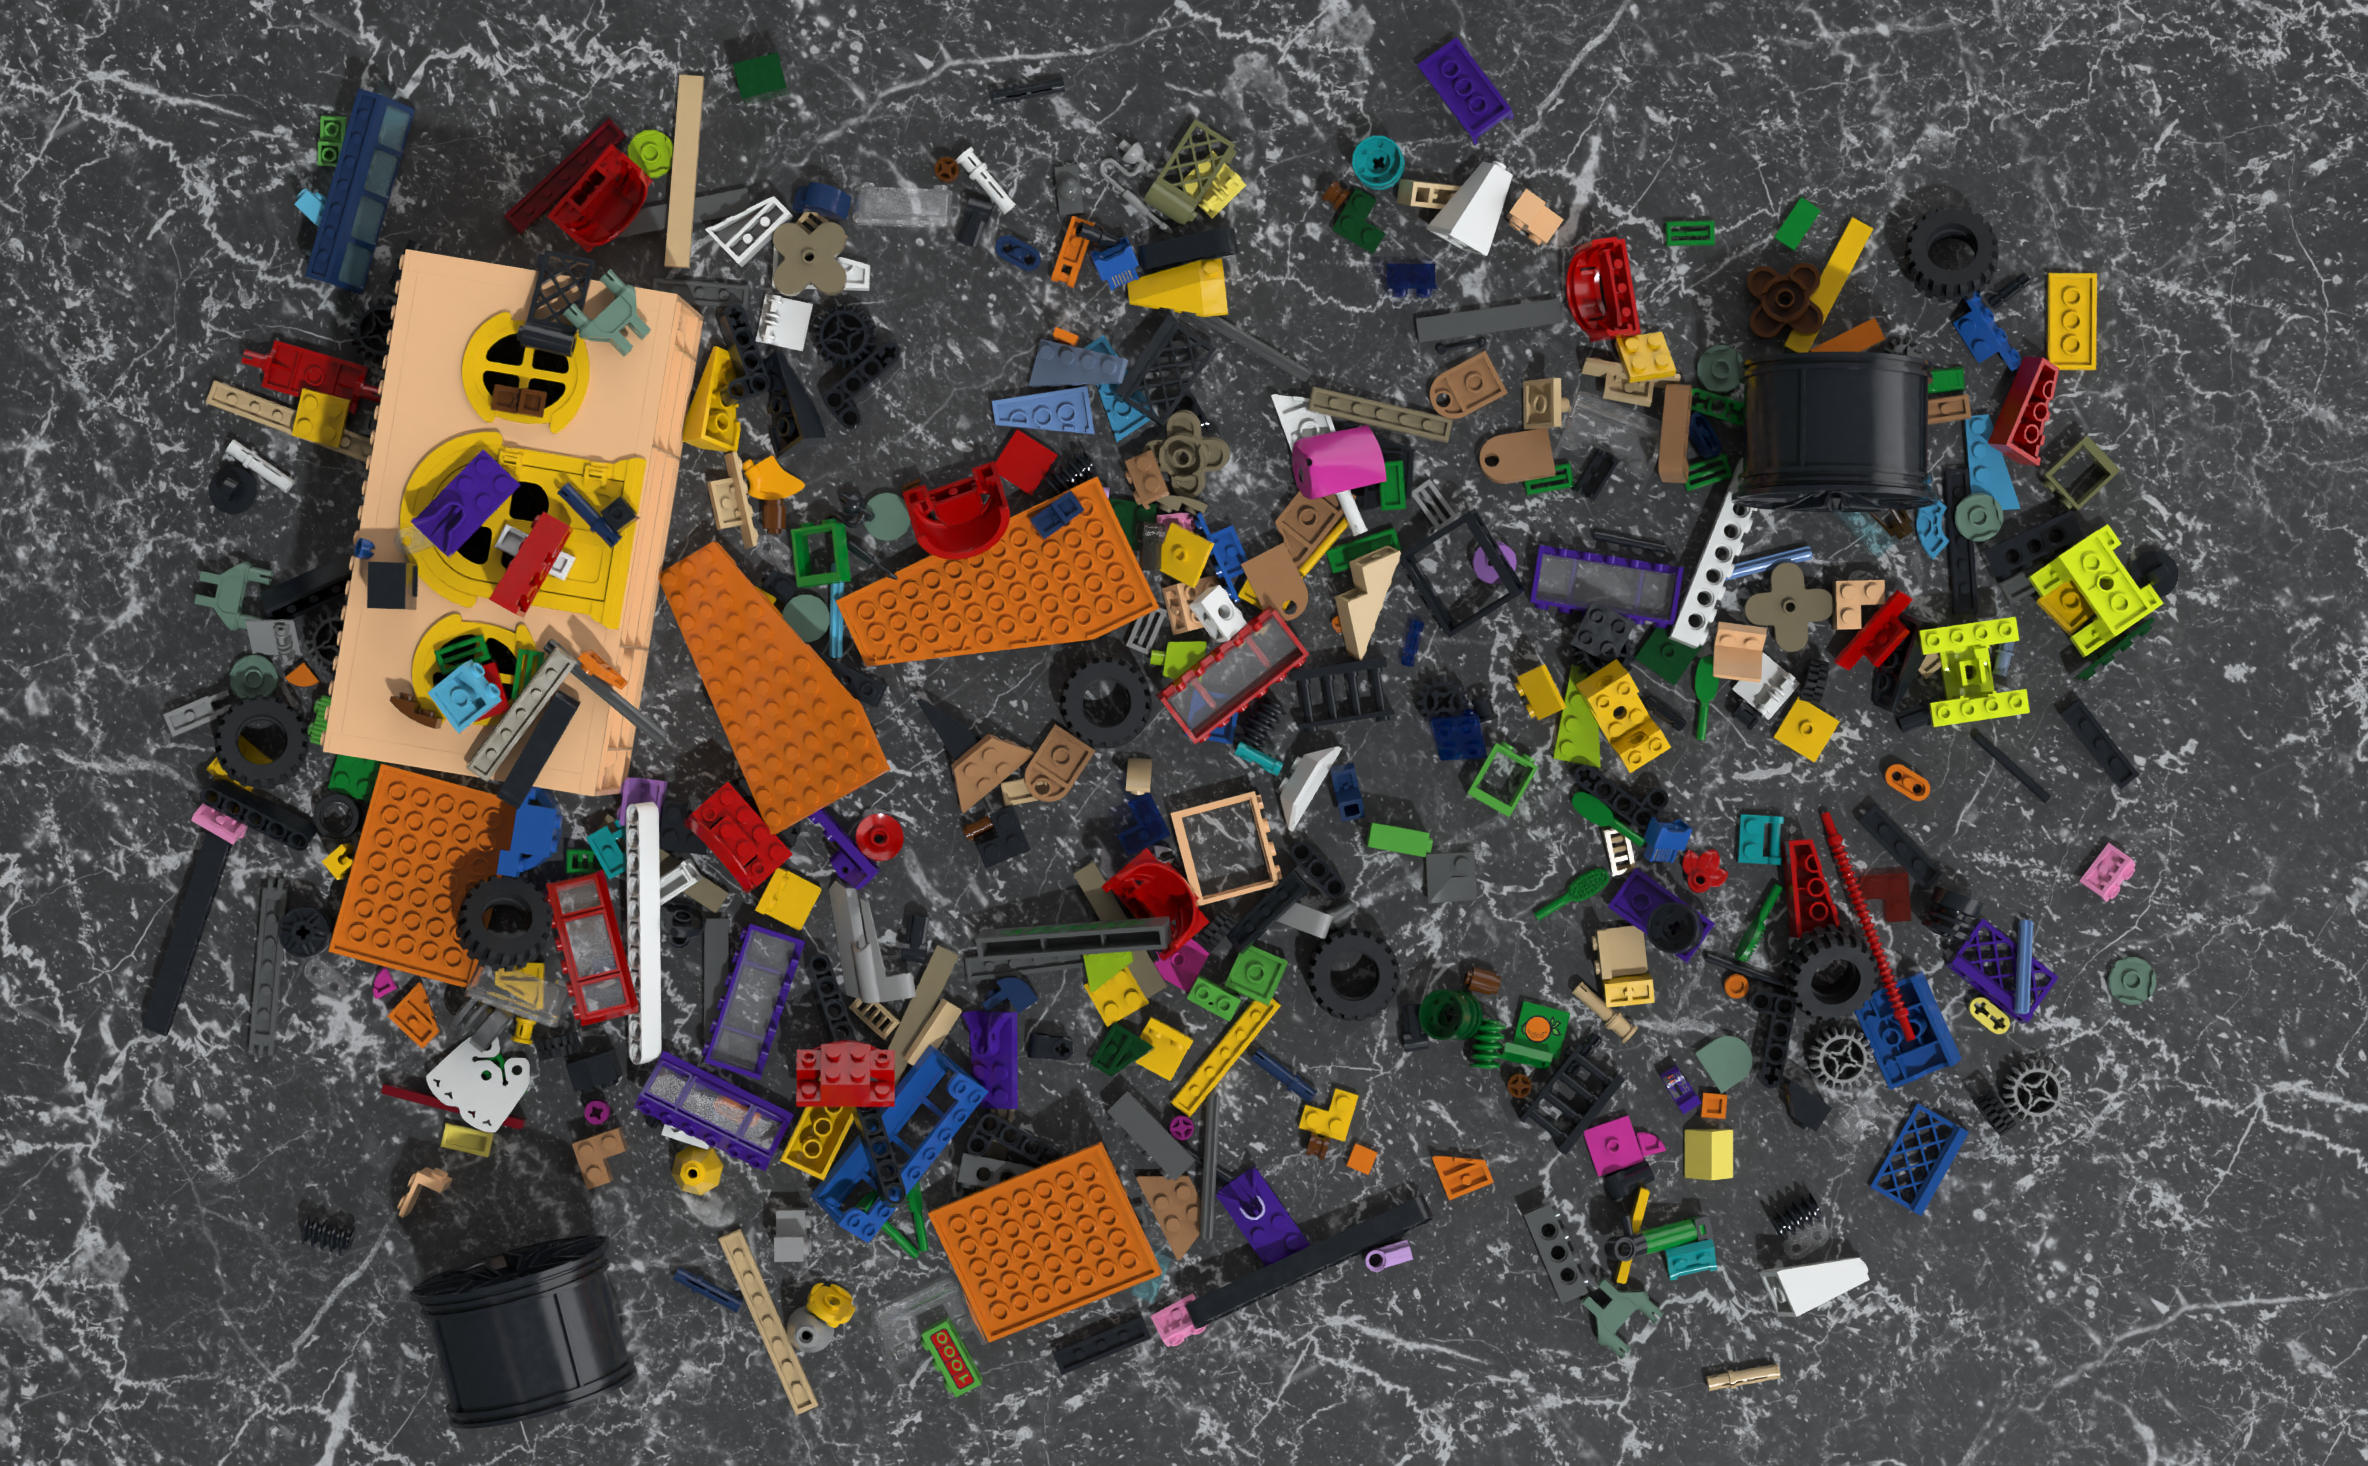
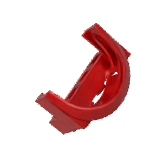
M1617 237L1595 239L1573 247L1574 255L1566 275L1567 301L1573 318L1589 336L1590 343L1641 334L1625 239H1617ZM1587 267H1595V268H1597V269H1591V270H1583V271H1580L1581 268H1587ZM1599 273L1602 278L1607 310L1604 308L1601 297ZM1602 317H1604L1603 319H1599V320H1592V321L1589 320V319L1602 318Z
M729 782L725 783L683 821L684 826L695 833L724 864L745 893H749L760 885L793 855L775 834H770V829ZM720 817H724L710 830L711 825H713ZM755 855H757V858L754 859L747 867H743V866H744L745 864H747Z

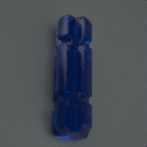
M1411 621V632L1408 633L1404 649L1405 655L1402 656L1401 660L1403 666H1414L1416 659L1414 656L1417 654L1421 639L1420 632H1423L1424 622Z

